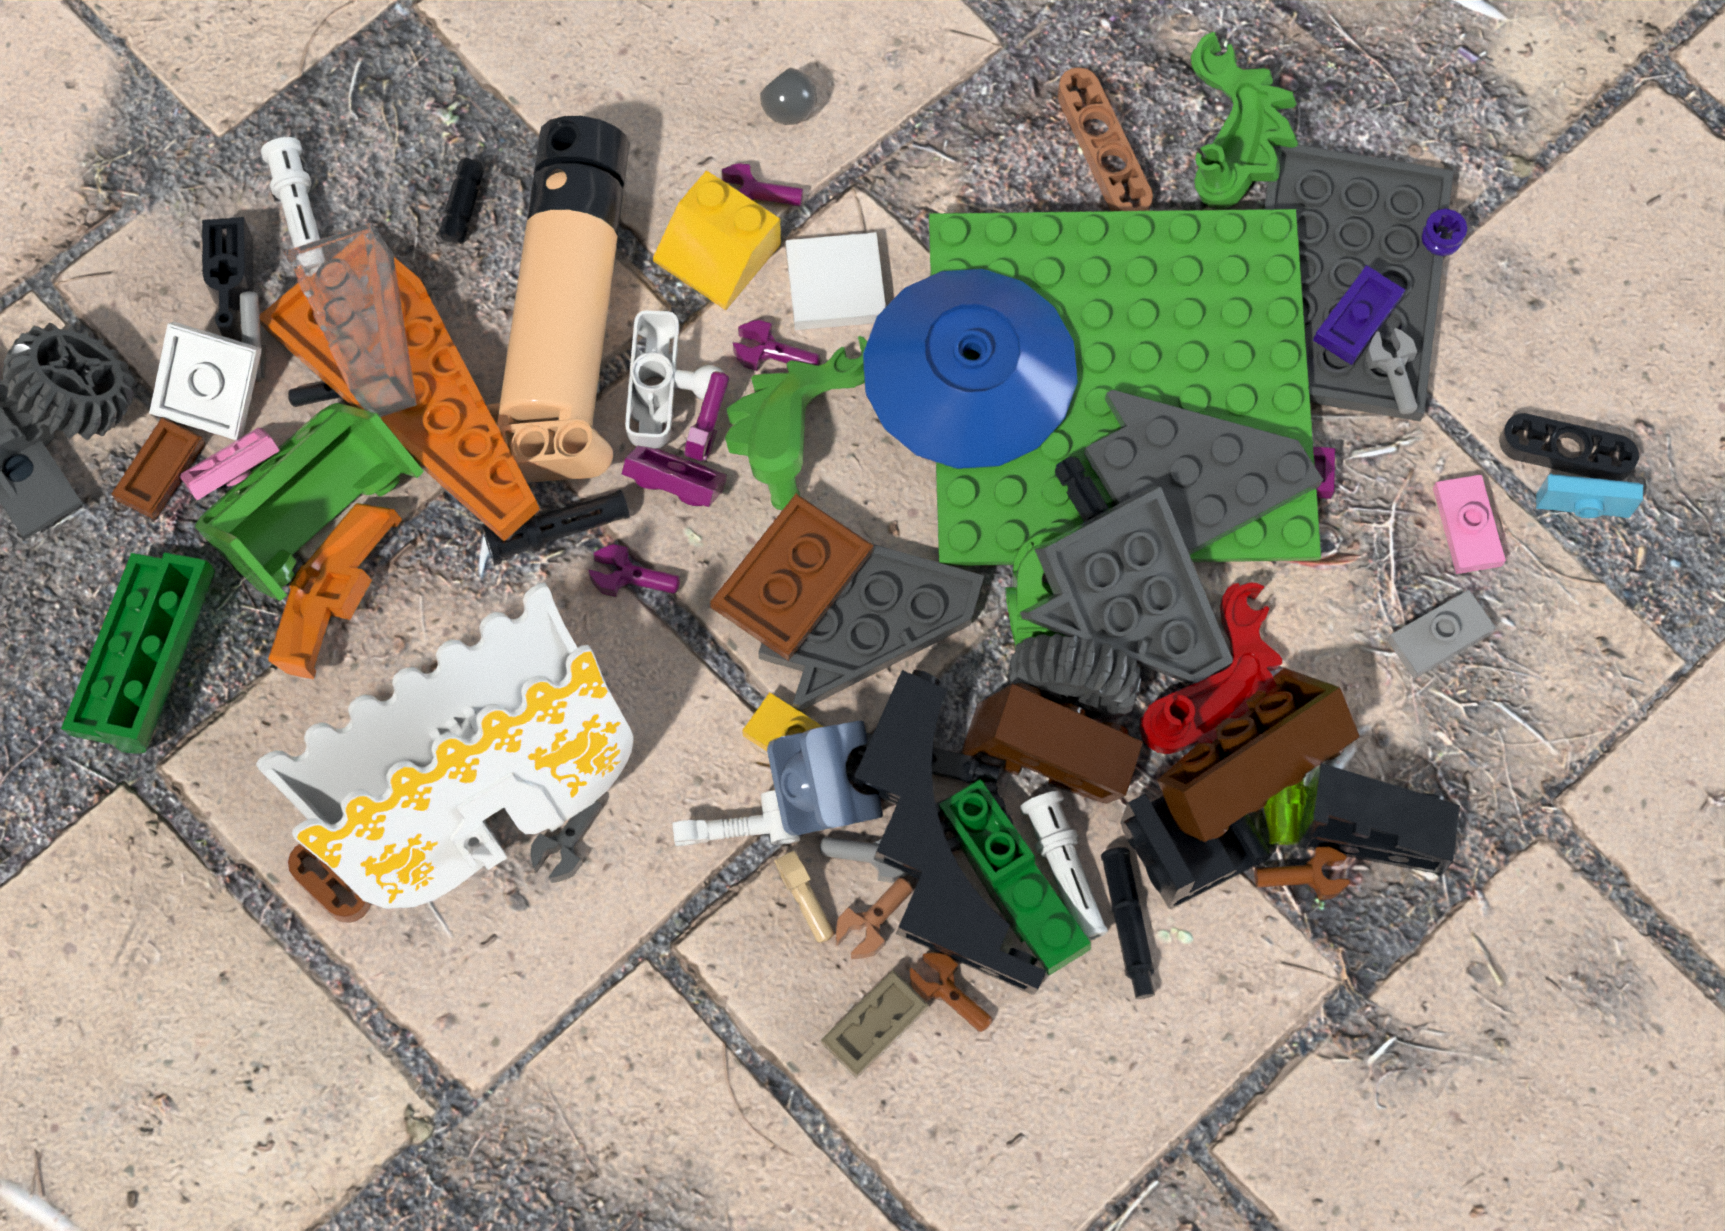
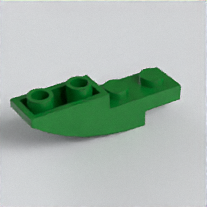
M981 779L939 804V809L950 830L959 842L963 853L1019 941L1021 943L1025 941L1044 970H1046L1048 976L1091 950V942L1035 864V855Z

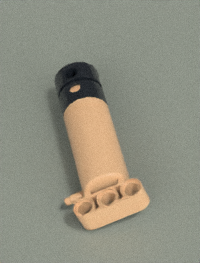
M562 116L551 119L541 126L500 403L486 404L527 483L597 477L609 468L613 459L612 447L592 427L630 142L626 134L616 126L603 120L586 116Z

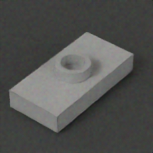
M1467 590L1390 634L1387 641L1411 676L1416 679L1490 636L1496 627L1470 590Z

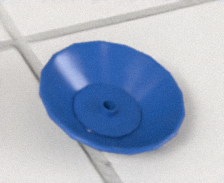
M985 269L941 271L903 288L876 317L863 352L865 394L883 428L916 456L956 469L999 467L1038 449L1064 421L1078 382L1074 341L1055 307L1023 281ZM968 350H974L980 354V357L976 360H969L963 354Z

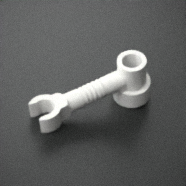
M775 790L761 794L763 815L745 816L744 818L736 817L729 820H685L672 823L675 846L694 845L710 840L725 839V837L734 838L735 836L744 837V835L770 834L771 844L780 845L800 841V835L793 836L784 831Z

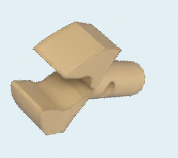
M793 850L774 860L786 889L792 892L799 904L800 910L816 941L822 943L831 939L834 931L809 884L811 879L795 851Z

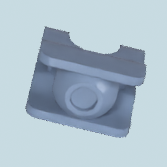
M864 721L814 728L804 733L778 737L769 742L767 754L782 826L789 835L797 836L882 818L884 816L878 794L865 795L859 793L849 783L846 774V761L852 749L868 743Z

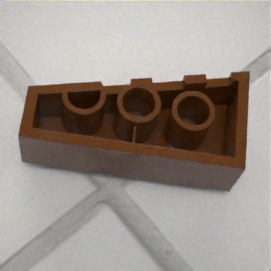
M1287 668L1281 669L1273 677L1276 683L1273 689L1267 694L1262 690L1254 693L1246 701L1249 710L1236 719L1226 718L1215 728L1217 738L1212 743L1197 744L1157 780L1178 830L1203 842L1220 837L1227 832L1231 824L1246 814L1263 808L1267 804L1268 799L1286 787L1300 783L1306 777V773L1324 761L1332 760L1341 755L1346 746L1360 738L1341 688Z

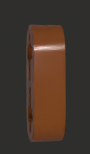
M301 844L294 847L288 859L289 871L296 882L333 918L345 923L358 921L366 915L371 903L363 901L356 893L354 896L358 902L355 906L351 908L349 905L343 904L337 908L340 900L331 888L338 883L347 892L353 890L321 860L319 862L328 874L323 880L313 871H308L303 875L302 873L306 869L302 863L304 858L310 856L315 860L318 857Z

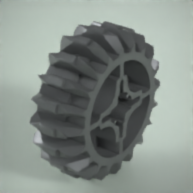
M49 322L43 329L33 326L29 332L21 333L20 337L14 341L4 359V367L2 369L4 372L1 383L8 389L7 399L18 402L17 412L29 413L33 417L32 425L41 422L49 427L50 434L60 430L64 432L69 440L77 433L84 439L89 440L93 434L104 436L107 431L115 428L123 420L133 400L134 391L132 390L134 378L127 373L129 364L117 359L118 350L107 349L103 346L104 338L95 340L88 336L87 330L78 333L73 331L68 323L62 329H59Z
M1057 633L1053 637L1044 634L1038 635L1036 638L1029 637L1024 639L1022 643L1017 644L1015 653L1011 656L1008 676L1010 677L1009 685L1016 683L1031 685L1042 692V697L1057 704L1063 702L1076 705L1086 712V717L1106 721L1111 719V717L1120 718L1124 714L1132 712L1134 703L1139 695L1141 669L1136 665V660L1127 656L1123 650L1112 649L1109 643L1100 644L1094 642L1093 639H1081L1076 635L1065 637Z

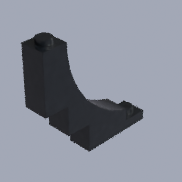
M902 670L856 771L852 784L857 789L871 795L878 794L880 799L896 805L876 850L874 860L919 880L896 931V935L937 953L948 955L959 963L1034 995L1040 987L1046 970L1037 967L1038 959L1024 951L1010 948L1007 954L1000 950L1010 925L990 908L972 887L955 860L938 817L933 792L932 752L938 715L947 689L940 687V680L927 672L913 670L911 674Z

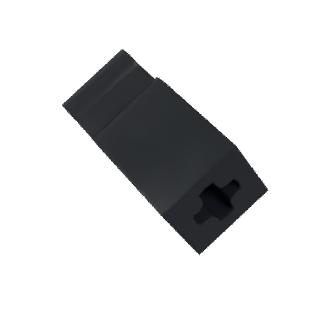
M244 217L202 220V274L213 302L219 308V312L215 315V322L221 336L241 342L242 335L238 328L237 311L240 310V294L247 291L253 292V238ZM223 229H226L227 236L223 233Z

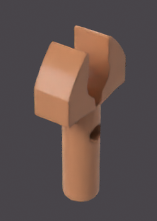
M898 878L867 912L855 913L848 907L838 917L836 945L838 946L850 931L861 930L863 927H867L865 932L866 938L851 952V959L875 956L885 945V940L880 936V926L913 892L911 883L905 878Z

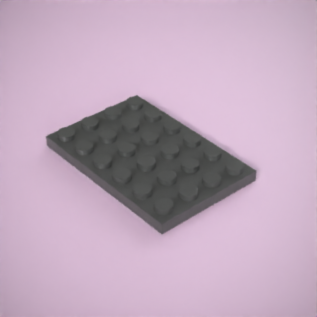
M1297 145L1293 148L1273 146L1280 165L1279 178L1275 182L1267 181L1263 210L1296 209L1310 403L1421 421L1425 412L1443 256L1435 255L1428 251L1423 245L1421 236L1426 221L1433 212L1440 209H1449L1454 170L1304 145ZM1439 226L1436 234L1442 232L1440 237L1446 239L1447 227ZM1366 265L1405 289L1402 299L1378 331L1382 340V347L1391 353L1392 357H1395L1396 354L1390 337L1394 328H1398L1414 340L1417 354L1413 361H1408L1405 364L1417 403V409L1411 414H1401L1399 412L1387 372L1381 368H1368L1365 355L1371 341L1353 365H1350L1313 341L1317 330Z

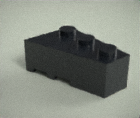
M1321 763L1304 791L1297 848L1315 851L1317 847H1330L1350 858L1443 875L1454 861L1460 805L1446 801V798L1441 795L1415 792Z

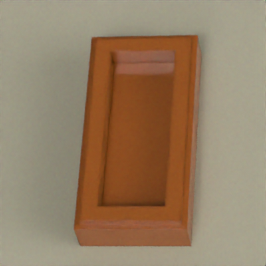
M162 417L111 493L115 501L156 520L182 480L180 478L181 473L191 467L206 444L203 437Z

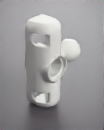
M645 310L638 313L634 320L625 425L627 437L636 447L639 445L659 449L669 442L675 388L692 390L698 399L704 400L712 372H723L714 365H703L695 372L676 369L679 323L677 316L672 312ZM638 334L646 338L645 353L637 347ZM670 339H674L673 352L669 354ZM649 377L663 379V382L656 386H649L643 383ZM630 418L639 422L638 433L630 430ZM667 423L666 430L662 433L663 424Z

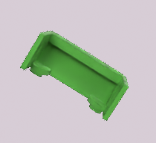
M334 403L325 407L278 447L279 452L262 461L251 471V474L246 479L236 484L198 519L195 528L258 591L281 601L287 596L282 588L294 576L292 569L296 564V559L292 555L360 494L366 496L374 493L378 496L385 495L399 483L400 477L398 475L400 473L418 478L424 472L377 413L341 403Z

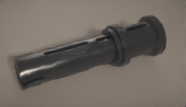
M620 489L608 495L575 503L537 516L533 515L511 535L521 534V538L506 543H501V538L485 524L482 525V530L492 562L496 566L502 563L503 558L529 550L533 554L538 553L540 549L544 548V543L585 532L620 519H628L630 515L625 497ZM595 510L600 511L599 514L565 525L561 523L562 520ZM552 525L551 529L540 532L539 527Z

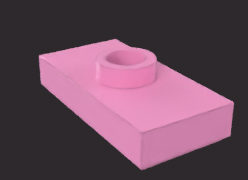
M258 427L181 473L180 478L193 497L199 500L224 484L226 486H233L240 483L251 474L250 468L280 450L272 437L262 427Z
M1482 474L1436 482L1433 491L1456 574L1502 567L1506 559Z

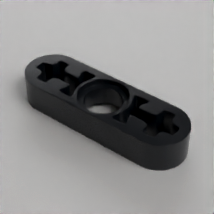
M1527 413L1512 416L1505 424L1499 436L1501 450L1513 460L1594 479L1623 481L1631 474L1639 461L1637 446L1625 436ZM1518 430L1526 431V438L1529 439L1527 445L1519 443V436L1516 435ZM1546 434L1550 435V439L1548 440L1544 451L1541 450V447L1545 442L1542 441V439ZM1562 438H1570L1576 441L1580 446L1581 455L1576 458L1563 456L1557 449V441ZM1594 445L1596 446V449L1593 452V455L1596 456L1591 462L1588 461L1587 458L1591 454ZM1610 451L1618 452V459L1622 461L1619 467L1612 465V458L1608 456Z

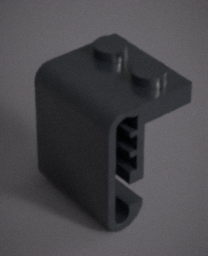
M1143 794L1127 803L1120 822L1125 837L1136 850L1146 868L1151 883L1162 896L1168 909L1175 908L1256 867L1272 856L1249 814L1231 824L1227 832L1220 837L1203 842L1178 830L1164 796L1150 802L1147 795Z

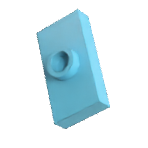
M1554 474L1546 477L1536 493V509L1574 512L1576 516L1588 519L1597 518L1602 515L1630 518L1643 501V485L1640 483Z

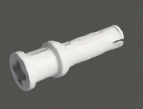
M281 137L273 139L262 146L261 155L263 161L269 163L273 178L270 182L272 194L282 202L288 230L298 261L299 272L309 274L326 260L307 194L312 183L309 174L303 171L300 160L303 150L300 141L292 137Z
M1052 791L1036 796L1020 806L1022 814L1029 816L1038 840L1035 844L1036 851L1041 857H1047L1065 907L1089 941L1100 938L1108 933V930L1103 923L1090 884L1087 881L1075 849L1079 836L1076 830L1070 829L1061 805V802L1064 800L1061 791Z

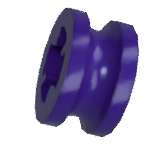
M1440 209L1433 212L1427 219L1422 231L1423 245L1435 255H1452L1458 251L1466 236V221L1461 214L1454 210ZM1439 226L1448 227L1447 233L1453 231L1450 239L1441 238L1442 232L1436 234Z

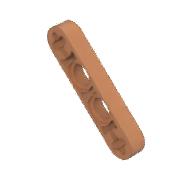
M1077 67L1067 70L1060 78L1057 95L1058 101L1110 211H1150L1153 198L1152 190L1098 78L1086 68ZM1072 85H1077L1080 90L1086 89V107L1082 108L1083 101L1077 91L1070 92ZM1090 119H1099L1105 122L1108 130L1102 135H1092L1085 130L1083 125ZM1112 155L1118 156L1125 162L1126 167L1120 172H1110L1102 166V159ZM1128 182L1127 191L1132 200L1140 199L1138 207H1133L1130 202L1123 203L1125 195L1123 184Z

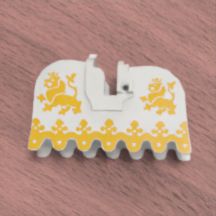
M538 583L525 593L523 598L525 610L519 618L510 619L501 612L487 615L480 624L481 640L476 645L466 646L460 640L453 639L444 642L437 650L438 666L433 672L424 674L415 667L401 669L394 675L392 681L394 694L389 700L379 701L372 695L356 697L348 708L350 722L346 727L336 729L330 724L323 722L312 725L304 735L306 750L303 754L294 757L284 751L275 750L262 756L257 761L258 769L307 819L293 829V837L330 867L363 901L385 909L416 907L436 900L456 888L485 866L489 870L507 858L485 819L505 808L517 828L523 833L537 834L548 828L552 832L562 826L565 821L598 800L621 774L632 752L633 734L605 684L594 653L588 645L577 648L560 617L551 592L545 583Z

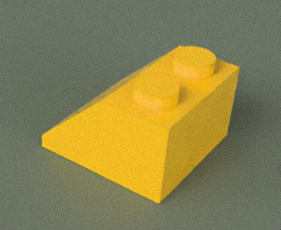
M706 170L679 201L653 256V262L727 310L781 245L780 218Z

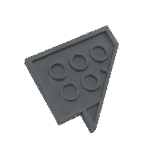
M1116 390L1107 392L1105 401L1122 429L1087 446L1084 452L1085 457L1115 506L1150 487L1161 486L1189 555L1320 487L1323 478L1298 440Z
M1161 486L1150 487L1034 549L1053 594L1021 611L1022 619L1067 637L1076 635L1081 639H1093L1094 642L1100 644L1109 643L1112 649L1123 650L1127 656L1136 660L1137 664L1185 683H1198L1233 662Z
M872 544L874 545L873 553L792 658L787 661L761 643L758 652L759 659L803 672L793 701V707L798 711H802L970 626L985 576Z

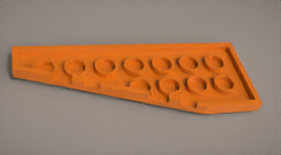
M362 229L259 315L260 323L264 329L352 407L377 413L419 466L503 541L508 539L540 510L532 491L505 443L497 424L492 418L421 279Z

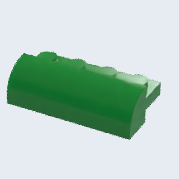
M165 552L162 558L135 553L130 554L61 727L64 732L73 737L111 744L119 751L125 753L142 754L147 751L215 575V569L207 560Z

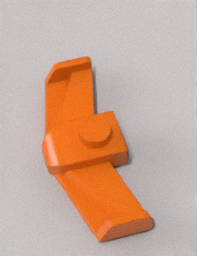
M355 503L308 561L300 566L289 585L290 592L270 651L269 662L289 675L308 679L315 678L317 671L314 667L330 616L349 620L352 618L372 581L363 569H358V566L391 527H397L402 521V518L395 509Z

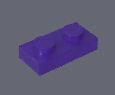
M1366 265L1317 330L1313 341L1350 365H1353L1402 299L1405 289Z

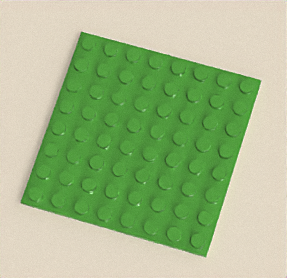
M1296 209L929 213L930 276L941 271L985 269L1023 281L1057 310L1074 341L1078 380L1064 421L1038 449L999 467L956 469L936 462L939 563L949 566L1013 565L1018 549L1031 536L1045 531L1065 533L1084 523L1066 493L1068 486H1062L1055 475L1056 465L1070 456L1079 458L1086 470L1084 476H1090L1108 508L1110 509L1115 506L1084 455L1087 446L1122 429L1105 401L1106 393L1111 390L1298 440L1314 464ZM968 350L963 354L969 360H976L980 357V354L974 350ZM1316 489L1191 554L1192 562L1320 560L1321 547Z

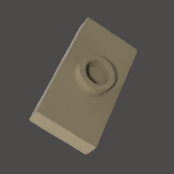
M893 969L821 1039V1043L857 1079L928 1010L929 1004Z

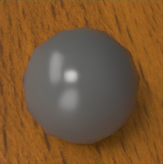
M790 67L760 92L761 106L766 115L777 123L783 125L798 124L806 120L814 111L817 101L816 87L811 78L803 71Z

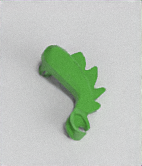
M1212 32L1202 37L1198 42L1197 47L1191 54V65L1196 75L1206 85L1226 94L1233 102V107L1213 144H1207L1200 148L1204 159L1197 152L1195 161L1199 169L1194 181L1198 196L1205 205L1210 208L1223 209L1236 204L1253 181L1275 182L1279 178L1280 165L1273 146L1293 148L1298 143L1288 120L1277 110L1294 108L1296 100L1293 92L1270 86L1273 83V78L1269 69L1242 70L1236 65L1237 58L1232 44L1227 46V51L1223 55L1214 56L1217 52L1221 51V47L1215 32Z
M858 336L862 353L860 357L849 359L846 356L845 348L840 347L825 364L819 366L799 361H789L786 364L788 373L754 375L751 380L755 393L742 397L726 408L730 423L735 424L725 436L729 453L748 456L753 476L759 482L768 485L771 503L778 510H783L795 494L800 496L795 476L801 471L803 465L806 406L814 397L822 392L831 389L854 388L865 383L863 352L867 340L862 336Z

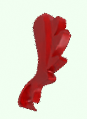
M1251 582L1240 586L1239 583H1235L1227 588L1221 598L1220 612L1221 623L1230 641L1233 662L1224 671L1160 698L1148 706L1140 719L1139 730L1142 740L1150 749L1157 753L1172 754L1193 746L1195 747L1199 743H1212L1217 738L1215 728L1226 718H1240L1249 710L1246 701L1254 693L1262 690L1267 694L1276 686L1270 671L1277 670L1282 664L1283 659L1261 639L1259 633L1261 624L1267 617L1269 607L1264 606L1261 610H1253L1247 604V598L1256 599L1265 588L1263 585Z

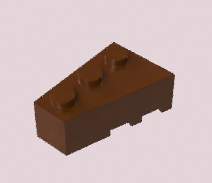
M1016 683L1009 685L977 704L960 754L973 756L981 753L1005 761L1006 764L1003 771L1015 775L1019 774L1021 767L1027 768L1048 777L1049 786L1108 804L1127 795L1143 741L1129 736V731L1119 724L1112 722L1100 723L1086 717V712L1076 705L1063 702L1057 704L1042 697V692L1036 687Z

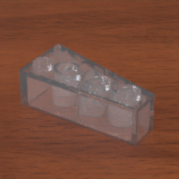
M368 223L284 251L289 264L296 273L297 281L314 311L313 315L329 343L328 346L349 391L364 410L377 413L379 417L416 406L417 402L394 256L373 224Z

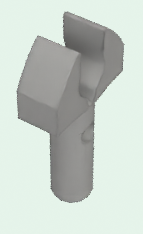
M247 291L240 294L242 342L262 348L255 382H261V378H265L266 345H261L259 297L257 293Z
M1394 328L1390 337L1396 354L1395 357H1392V354L1382 347L1380 333L1377 331L1365 355L1368 368H1381L1387 372L1399 412L1401 414H1411L1417 409V403L1405 364L1408 361H1413L1417 354L1414 340L1403 331Z
M824 837L821 841L820 853L823 856L871 863L879 872L877 881L893 883L898 878L907 876L902 871L874 860L881 839L875 843Z

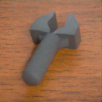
M596 800L592 805L571 817L559 835L547 838L541 833L538 834L531 844V861L535 873L538 872L549 854L557 853L560 850L562 859L549 876L551 883L566 880L576 874L582 865L581 858L575 855L574 846L600 810L602 805L599 800Z

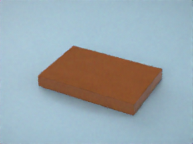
M795 494L710 601V607L789 661L873 553L874 545L798 494Z

